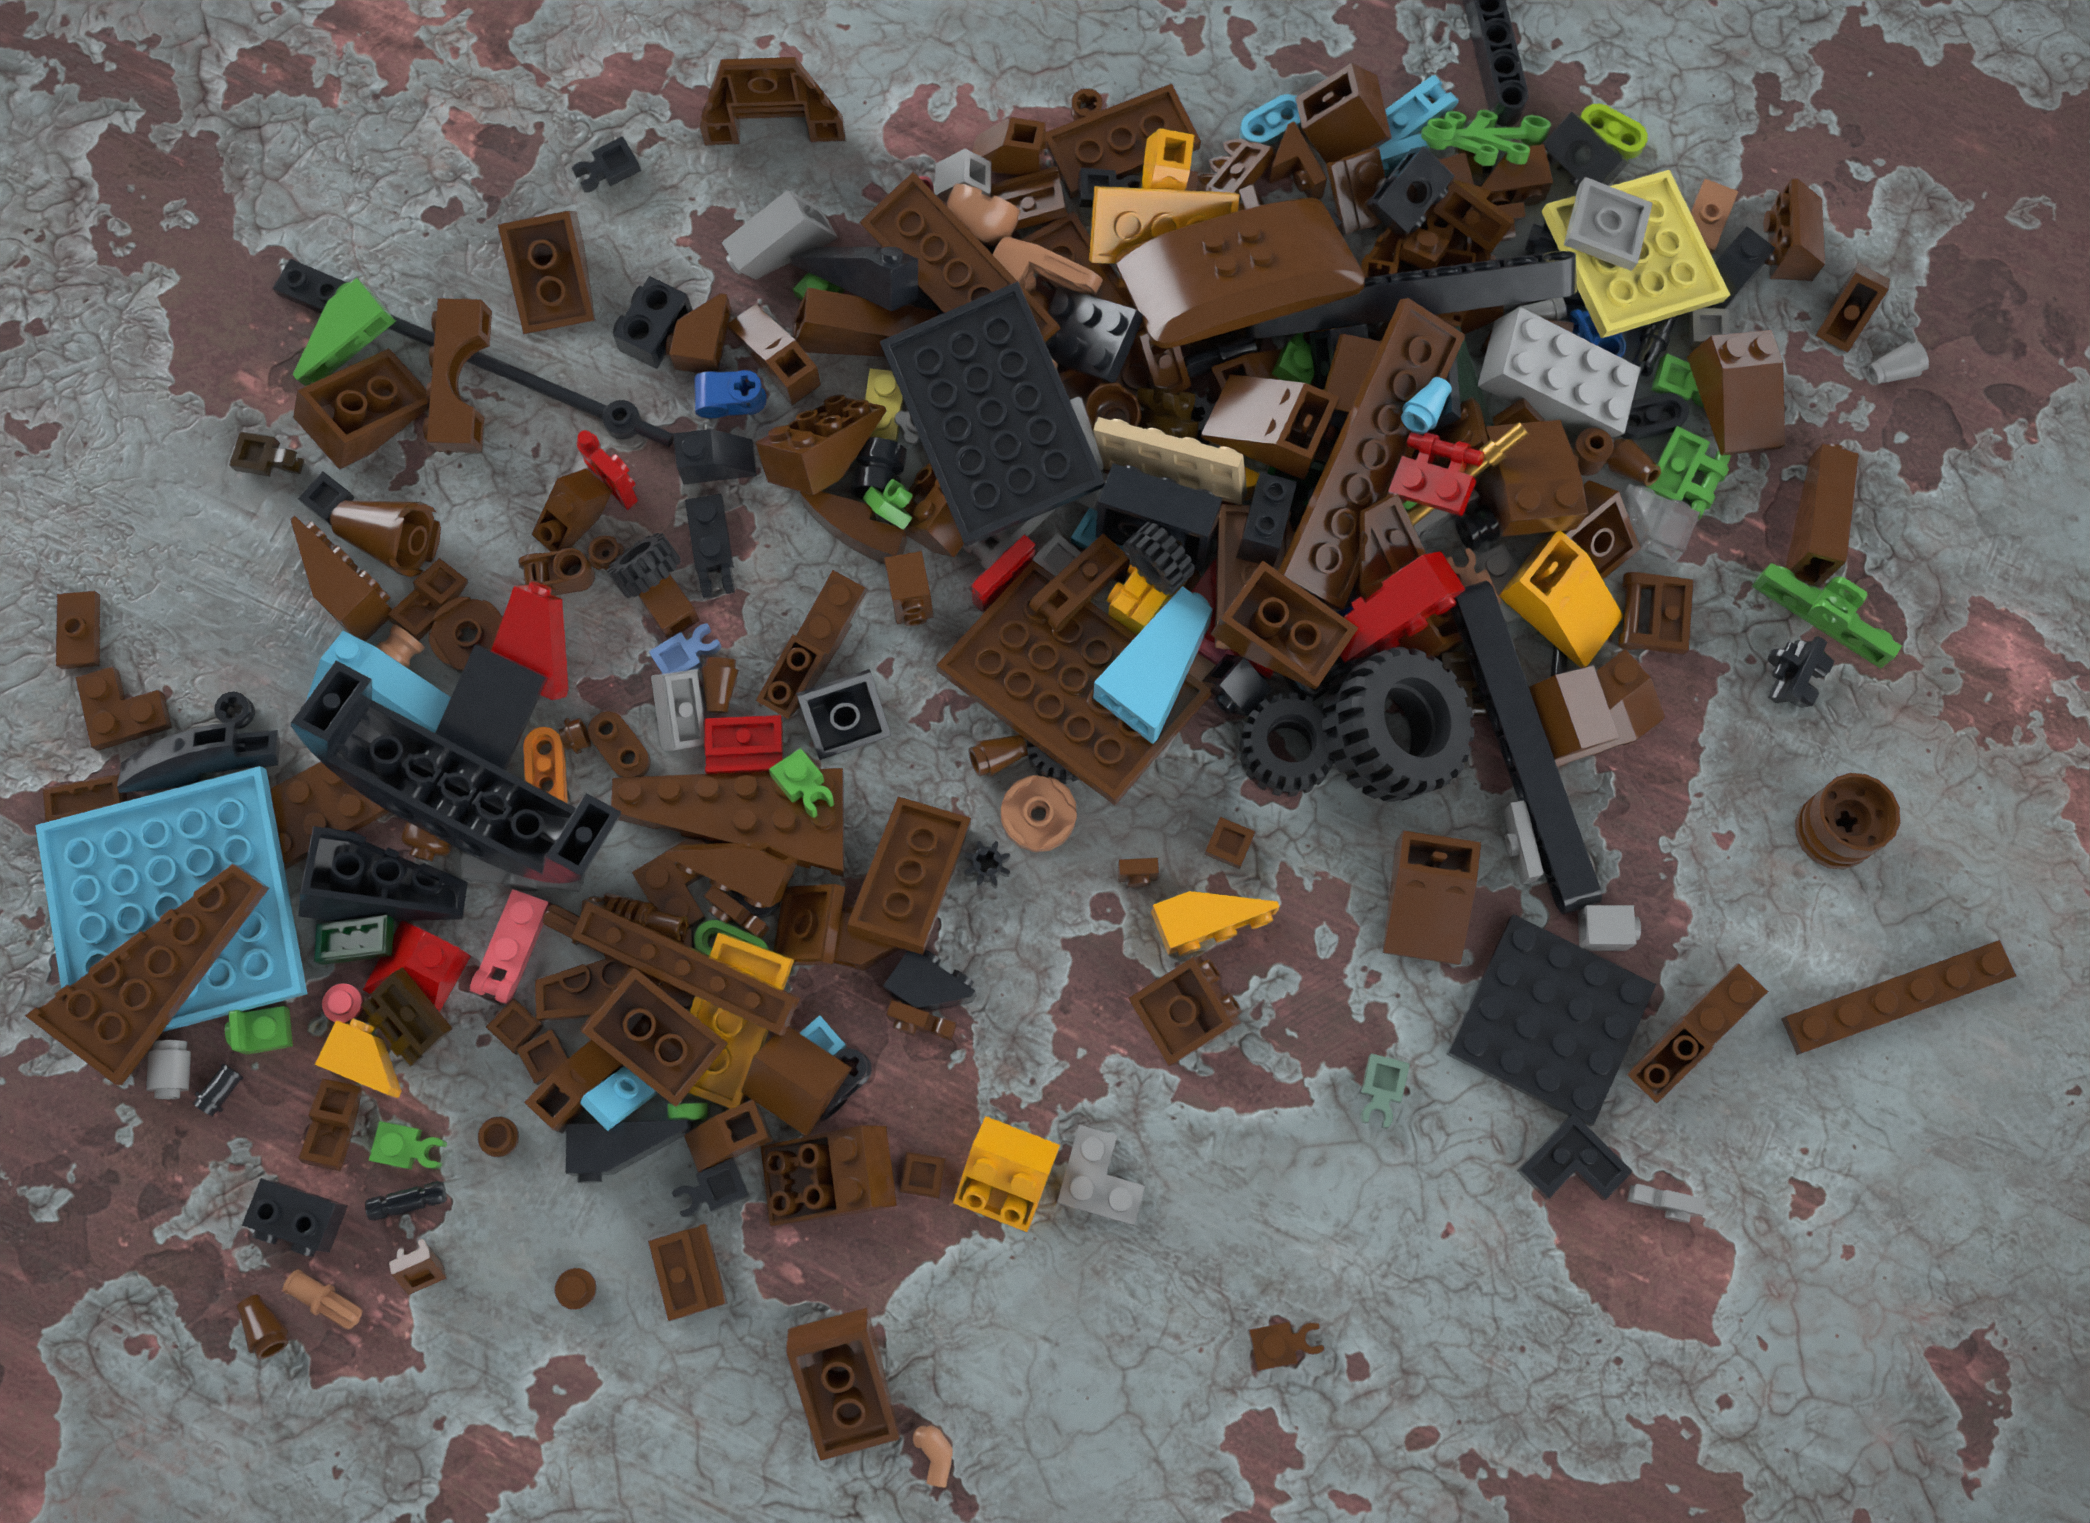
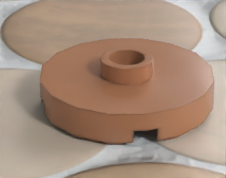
M1027 776L1015 782L1004 795L1001 806L1002 827L1008 838L1020 848L1032 852L1050 851L1062 845L1072 834L1077 820L1076 801L1069 788L1058 779L1049 776ZM1036 809H1041L1046 813V817L1043 820L1037 821L1032 818V812Z

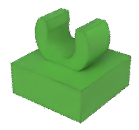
M894 479L888 482L884 493L871 486L863 497L876 514L903 530L912 519L903 508L910 502L912 494L904 489L905 486Z

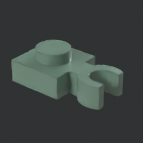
M1372 1053L1369 1055L1360 1094L1371 1096V1101L1361 1111V1123H1368L1371 1111L1378 1110L1383 1115L1381 1128H1389L1393 1121V1112L1389 1107L1390 1101L1398 1104L1402 1102L1410 1063Z

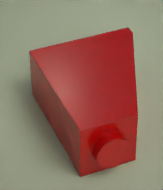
M530 581L529 585L513 587L491 650L547 676L548 679L541 692V696L550 700L566 698L569 687L563 601L561 598L550 594L552 591L550 587Z

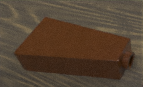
M808 287L794 318L793 338L805 353L886 357L880 341L937 317L938 311L908 305L890 311L862 297Z
M1821 444L1809 458L1785 568L1793 572L1796 579L1820 587L1843 566L1848 556L1859 453L1848 451L1839 444Z

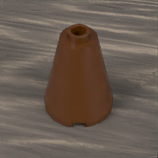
M343 501L333 509L330 516L332 531L336 536L396 573L408 577L420 575L424 571L419 568L425 561L432 562L440 543V521L434 520L432 512L436 511L434 507L422 502Z

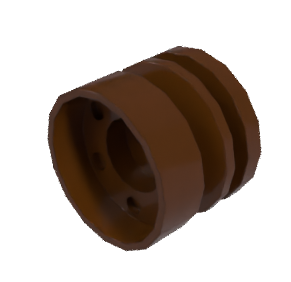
M1844 774L1835 777L1800 807L1795 819L1796 838L1801 849L1814 862L1829 869L1845 870L1859 865L1872 854L1886 846L1896 836L1901 823L1900 807L1893 792L1880 780L1867 774Z

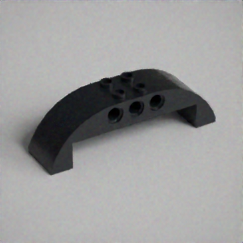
M337 660L291 721V727L306 747L328 769L360 794L399 818L469 855L504 871L525 878L559 884L581 880L621 816V811L587 793L577 808L373 701L372 679Z

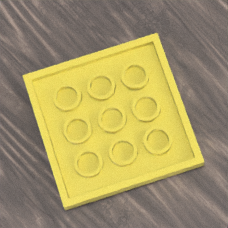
M1670 170L1610 186L1652 202L1638 264L1632 271L1564 245L1576 196L1548 203L1541 211L1559 250L1576 253L1577 289L1601 338L1724 302L1730 296Z

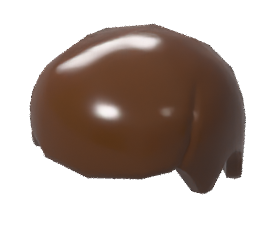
M1120 383L1101 384L1088 395L1085 410L1092 431L1098 417L1108 420L1121 419L1131 426L1139 427L1142 414L1138 399L1134 394L1122 387Z

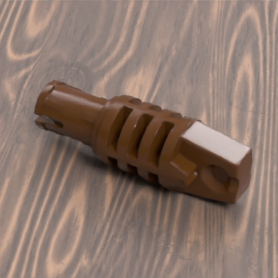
M605 893L604 897L591 896L582 901L581 914L587 901L594 902L676 941L683 940L688 931L689 921L686 916L658 911V908L650 902H643L642 900H635L612 893Z

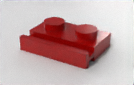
M1025 534L1009 547L971 585V588H973L971 591L972 603L981 612H984L1031 563L1032 558L1035 556V543Z
M782 716L705 718V773L769 771V768L783 760Z

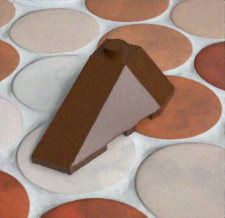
M1626 649L1596 671L1620 739L1555 760L1557 768L1587 756L1591 757L1600 754L1605 750L1622 744L1626 745L1635 742L1665 718L1651 677Z

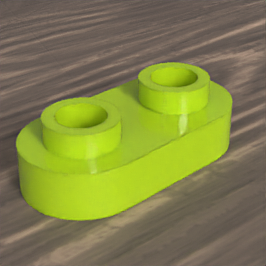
M1601 103L1591 104L1582 112L1581 117L1626 159L1636 158L1642 153L1648 141L1647 130L1642 124ZM1591 124L1598 125L1600 129H1596ZM1622 141H1628L1631 145H1626Z

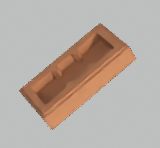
M1705 178L1690 213L1712 256L1739 191Z

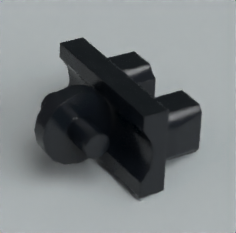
M1817 636L1813 641L1797 640L1795 643L1787 642L1784 650H1771L1768 655V661L1775 667L1772 676L1777 680L1768 698L1775 703L1790 702L1800 708L1813 706L1819 692L1817 688L1808 682L1811 676L1815 678L1825 677L1835 662L1824 652L1828 642Z

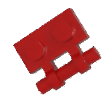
M587 430L579 432L576 444L586 466L613 491L612 495L626 510L630 509L638 502V499L633 490L636 483L628 475L629 468L616 454L609 457L601 448L596 435Z
M1411 432L1407 439V447L1419 450L1418 457L1415 460L1402 456L1388 492L1390 494H1398L1400 499L1463 516L1476 483V479L1472 475L1465 474L1464 471L1467 464L1480 467L1484 460V452L1472 449L1471 444L1458 441L1456 444L1442 441L1438 435L1427 432L1421 435ZM1435 455L1451 459L1448 469L1432 465Z

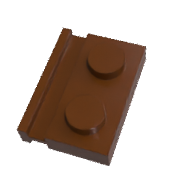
M1373 147L1341 158L1339 161L1326 163L1337 215L1343 222L1341 233L1349 235L1353 231L1363 230L1383 223L1365 206L1386 180L1380 150Z
M1057 166L990 185L991 198L994 195L998 196L1020 210L1019 220L1014 231L1068 216L1061 176Z
M707 1224L648 1241L668 1321L728 1304Z

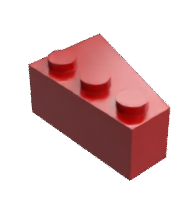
M1441 551L1420 556L1382 582L1383 586L1366 600L1363 597H1359L1351 603L1354 609L1342 617L1354 624L1358 629L1340 654L1344 662L1399 647L1400 643L1398 640L1406 634L1412 636L1423 630L1428 625L1426 619L1432 614L1441 615L1457 604L1454 598L1466 589Z

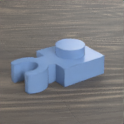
M705 623L699 625L694 630L692 638L686 640L680 632L650 650L649 653L663 674L698 670L703 667L698 657L702 654L713 655L722 646L718 639L710 644L702 643V638L712 632L709 625Z

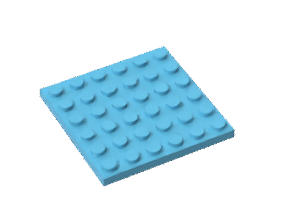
M259 766L35 825L61 989L78 981L89 972V968L138 932H145L160 921L159 917L170 909L178 908L193 897V892L230 865L236 864L268 886L269 890L163 1032L229 1015V1011H245L307 995L268 775L265 768Z

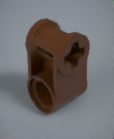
M566 548L547 553H532L518 559L519 568L523 569L525 585H529L530 581L541 583L552 589L550 594L554 596L582 592L592 586L595 580L594 568L584 554L575 548ZM581 565V569L577 574L567 576V572L572 566Z

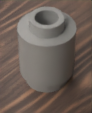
M155 1041L153 1051L148 1052L146 1091L155 1092V1099H179L180 1092L189 1090L191 1052L187 1051L186 1041Z

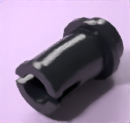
M224 1063L201 1092L196 1091L194 1094L197 1098L193 1104L212 1117L217 1111H223L221 1105L244 1078Z

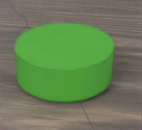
M708 1103L679 1104L677 1107L673 1104H668V1119L700 1120L708 1117Z

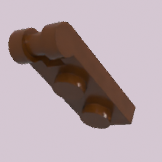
M1102 534L1032 598L1029 608L1037 615L1043 614L1048 618V624L1058 632L1069 623L1070 619L1130 564V559L1126 557L1121 548ZM1057 596L1065 601L1059 608L1052 603Z

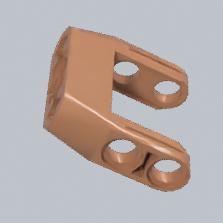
M1007 236L999 242L993 253V256L1025 289L1034 273L1083 294L1095 295L1103 282V279L1098 274L1039 245ZM1053 360V363L1057 369L1058 364Z

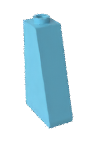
M1182 586L1094 682L1093 698L1152 744L1158 739L1210 626L1212 608L1208 601L1202 595L1196 592L1191 593Z

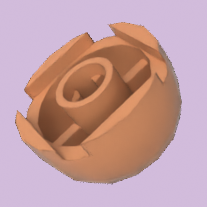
M956 183L949 195L947 207L984 246H997L1004 237L1011 236L1020 215V210L1016 206L994 195L991 198L981 194V189Z

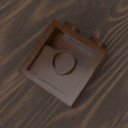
M1201 956L1192 957L1128 998L1168 1066L1174 1065L1202 1046L1213 1042L1241 1024L1237 1015L1242 1013L1241 1008L1231 993L1224 995L1217 984V981L1221 979L1220 973L1210 959L1203 961Z

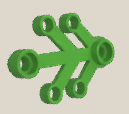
M1479 110L1475 120L1464 129L1467 117L1457 111H1448L1444 119L1433 118L1428 120L1427 126L1422 128L1421 137L1433 149L1444 150L1448 146H1454L1475 153L1474 160L1482 165H1494L1499 150L1507 152L1506 159L1509 162L1525 164L1530 153V148L1527 145H1541L1542 141H1545L1548 137L1551 123L1543 117L1528 115L1523 117L1521 127L1495 128L1498 116L1491 111ZM1504 139H1521L1522 143H1514Z

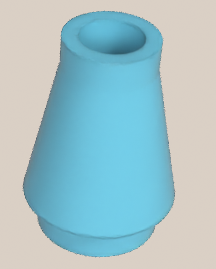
M1432 378L1428 385L1403 405V413L1401 415L1403 424L1410 431L1417 434H1425L1428 430L1434 429L1446 399L1452 391L1451 385L1443 378Z

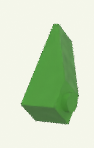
M358 278L341 285L335 295L328 300L293 373L296 380L304 386H308L331 375L396 322L372 291Z

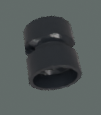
M869 437L857 455L856 461L861 464V467L854 470L850 492L855 497L865 501L863 497L871 486L884 493V489L891 479L901 483V478L897 475L904 471L907 449L903 445L889 439Z

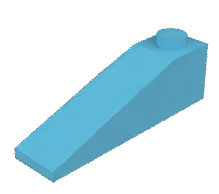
M342 631L321 657L307 699L337 660L372 679L373 701L435 733L451 697L377 647Z

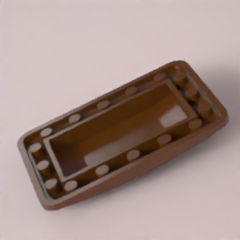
M1309 197L1265 204L1196 222L1123 249L1116 257L1119 275L1135 309L1143 314L1142 324L1150 341L1154 345L1166 349L1348 298L1360 293L1365 285L1364 273L1325 205L1320 200Z

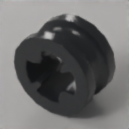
M233 691L227 692L217 699L214 712L222 723L235 722L236 729H242L252 722L255 716V707L243 694ZM237 702L243 709L240 715L235 713L236 717L233 718L227 713V710L230 706L235 708L234 703Z

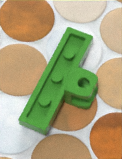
M1770 563L1752 585L1759 592L1880 669L1893 660L1902 645L1893 640V637L1888 632L1879 628H1873L1860 619L1856 611L1866 600L1867 592L1844 577H1834L1825 585L1823 590H1820L1816 587H1809L1796 579L1793 572L1789 569Z

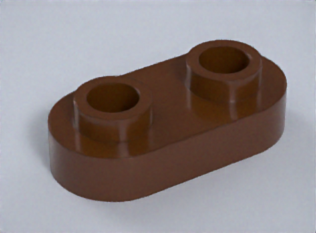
M610 711L601 712L592 718L588 726L589 738L619 777L645 776L651 765L650 755L623 718L617 713ZM607 724L613 725V730L610 734H601L603 726ZM629 753L635 754V760L631 764L623 763L625 755Z

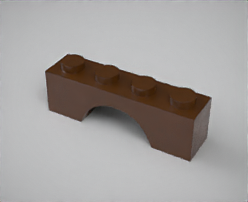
M438 298L437 311H433L431 318L435 339L434 346H431L429 350L432 379L426 386V399L430 405L429 418H425L423 424L424 437L427 443L438 452L482 453L485 417L474 407L463 402L458 384L460 372L466 361L476 352L490 347L492 310L481 299Z

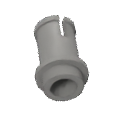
M1563 297L1518 306V308L1522 307L1543 319L1560 321V319L1566 318L1567 315Z

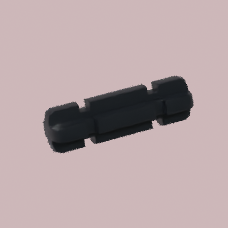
M435 1181L424 1184V1188L416 1186L386 1195V1198L384 1196L369 1198L365 1201L367 1218L376 1221L387 1218L388 1214L395 1216L425 1208L426 1204L428 1206L442 1204L447 1200L446 1188L443 1182Z

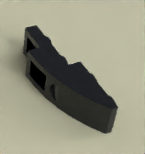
M227 722L198 727L168 736L144 747L121 762L117 785L118 792H144L154 789L179 788L201 782V776L204 772H224L259 766L263 768L278 766L280 750L278 730L238 734L235 722Z

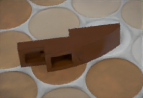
M832 570L797 635L792 634L755 701L790 720L800 707L796 693L813 688L850 630L852 626L850 621L868 589Z
M1736 963L1709 991H1705L1634 1065L1627 1073V1076L1657 1104L1769 991L1744 967Z

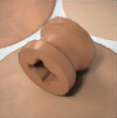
M396 624L391 627L390 636L387 640L381 641L376 645L378 649L406 668L411 666V658L415 654H421L425 649L417 639Z

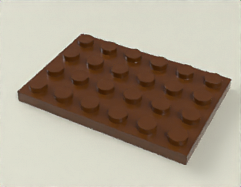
M1032 560L937 663L936 670L1113 805H1116L1210 697L1211 689L1188 673L1158 739L1152 744L1093 698L1094 682L1137 635L1090 601L1070 619L1069 623L1062 630L1056 632L1048 624V618L1043 614L1037 615L1029 608L1032 598L1056 577ZM1057 596L1052 603L1059 608L1065 601Z

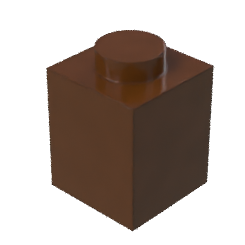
M671 575L666 579H661L657 586H651L649 591L641 592L638 595L667 640L700 621L694 607Z

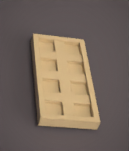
M1098 417L1093 431L1104 465L1103 469L1110 470L1113 463L1120 466H1134L1145 474L1158 478L1168 477L1180 485L1195 490L1206 489L1224 501L1243 505L1247 495L1243 454L1229 447L1216 448L1205 445L1190 437L1178 438L1166 435L1156 428L1143 429L1131 426L1121 419L1108 420Z

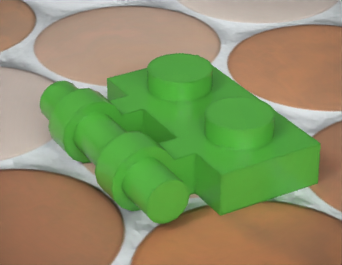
M1676 426L1656 464L1661 468L1660 476L1655 483L1645 486L1643 492L1675 508L1678 507L1683 497H1685L1692 503L1687 514L1691 518L1701 519L1705 509L1711 508L1715 499L1713 493L1718 483L1724 481L1729 471L1727 465L1731 455L1721 456L1719 451H1717L1714 458L1705 455L1710 441ZM1696 470L1703 472L1705 475L1700 486L1691 482Z

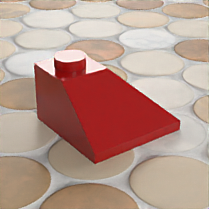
M401 921L393 935L392 956L380 958L362 990L371 994L393 972L403 967L440 1012L471 955L423 929Z

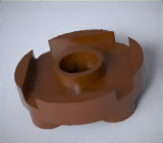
M470 597L455 598L445 603L436 612L433 618L434 624L431 633L429 631L430 646L443 664L462 674L475 644L490 650L492 649L503 616L488 601L471 599ZM465 627H469L471 630L478 629L475 639L471 642H460L459 640L464 636L462 630Z

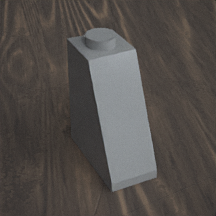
M787 190L722 241V244L729 254L726 256V260L730 267L737 274L743 273L756 280L790 263V257L815 247H823L838 237L822 209L792 191Z

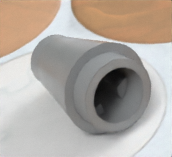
M1906 342L1874 363L1869 364L1868 372L1872 382L1878 385L1880 383L1918 377L1922 374V371L1929 368V360L1921 343L1911 344Z

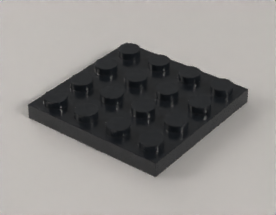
M1512 914L1446 1055L1568 1116L1574 1113L1586 1125L1593 1126L1656 984Z

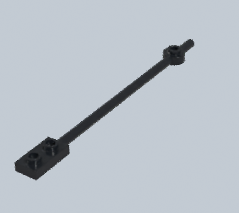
M289 259L273 290L278 296L322 314L328 300L335 295L341 285L347 282ZM390 314L396 322L388 329L430 347L434 346V332ZM479 351L466 361L603 419L607 432L616 439L625 440L638 434L666 447H671L674 442L673 433L643 421L637 407L627 400H617L607 406ZM618 414H627L625 419L621 421L615 420Z

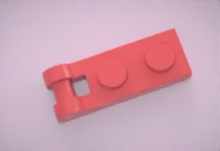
M512 889L480 968L472 978L471 992L481 996L485 993L495 996L496 1001L508 1004L513 999L543 927L544 914L551 903ZM496 968L507 972L502 981L493 979Z

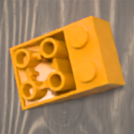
M1555 531L1537 544L1498 595L1581 669L1589 665L1624 617L1588 554L1562 531Z

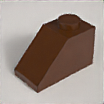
M1857 262L1833 301L1815 336L1848 353L1888 292L1890 279Z
M719 293L677 320L674 334L669 333L666 342V354L671 357L675 370L694 373L719 372L728 332L727 323L730 322L732 313L727 294Z

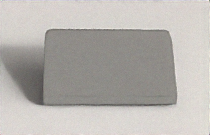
M697 669L652 675L651 681L662 750L674 751L705 745V721Z

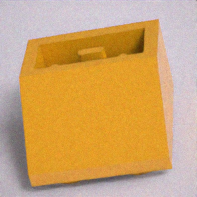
M985 1116L972 1144L953 1203L1028 1233L1060 1145Z

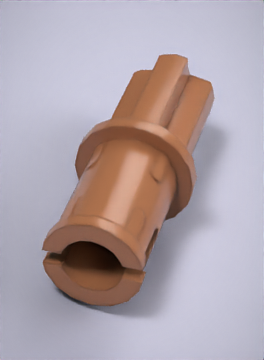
M300 1269L292 1272L284 1283L283 1292L290 1294L309 1306L310 1312L313 1315L322 1314L347 1330L352 1329L359 1322L363 1312L362 1309L337 1294L333 1285L328 1284L324 1286L304 1274Z

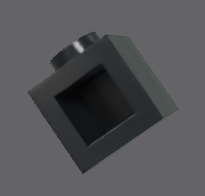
M1225 654L1202 680L1204 685L1210 688L1215 696L1213 699L1215 705L1228 715L1234 713L1248 717L1253 709L1257 710L1259 703L1264 701V697L1272 689L1246 658Z

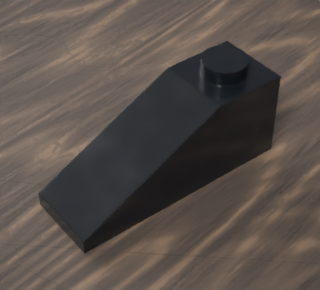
M689 1120L619 1122L608 1131L600 1123L566 1124L565 1174L577 1176V1183L602 1182V1175H614L684 1137L685 1134L693 1130V1123Z

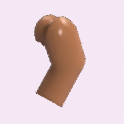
M932 1425L928 1427L919 1426L913 1434V1444L916 1448H921L930 1460L926 1484L946 1488L953 1456L952 1446L940 1429Z

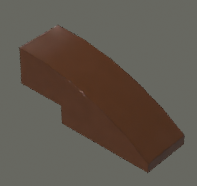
M822 491L815 495L800 492L803 506L812 517L831 535L854 551L885 564V557L902 555L907 544L905 529L876 521L875 512L868 504Z

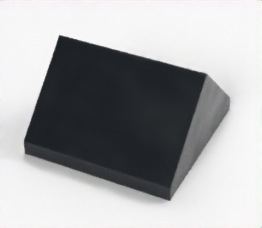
M870 669L796 693L819 760L891 737Z

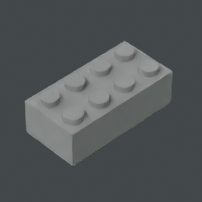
M1519 307L1494 321L1478 387L1512 404L1524 397L1545 420H1561L1564 429L1578 436L1588 428H1599L1606 431L1613 439L1625 433L1640 367Z

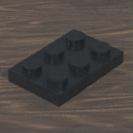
M1058 286L1047 311L1060 326V329L1045 342L1052 360L1058 366L1109 383L1116 382L1142 323L1143 314L1133 308Z

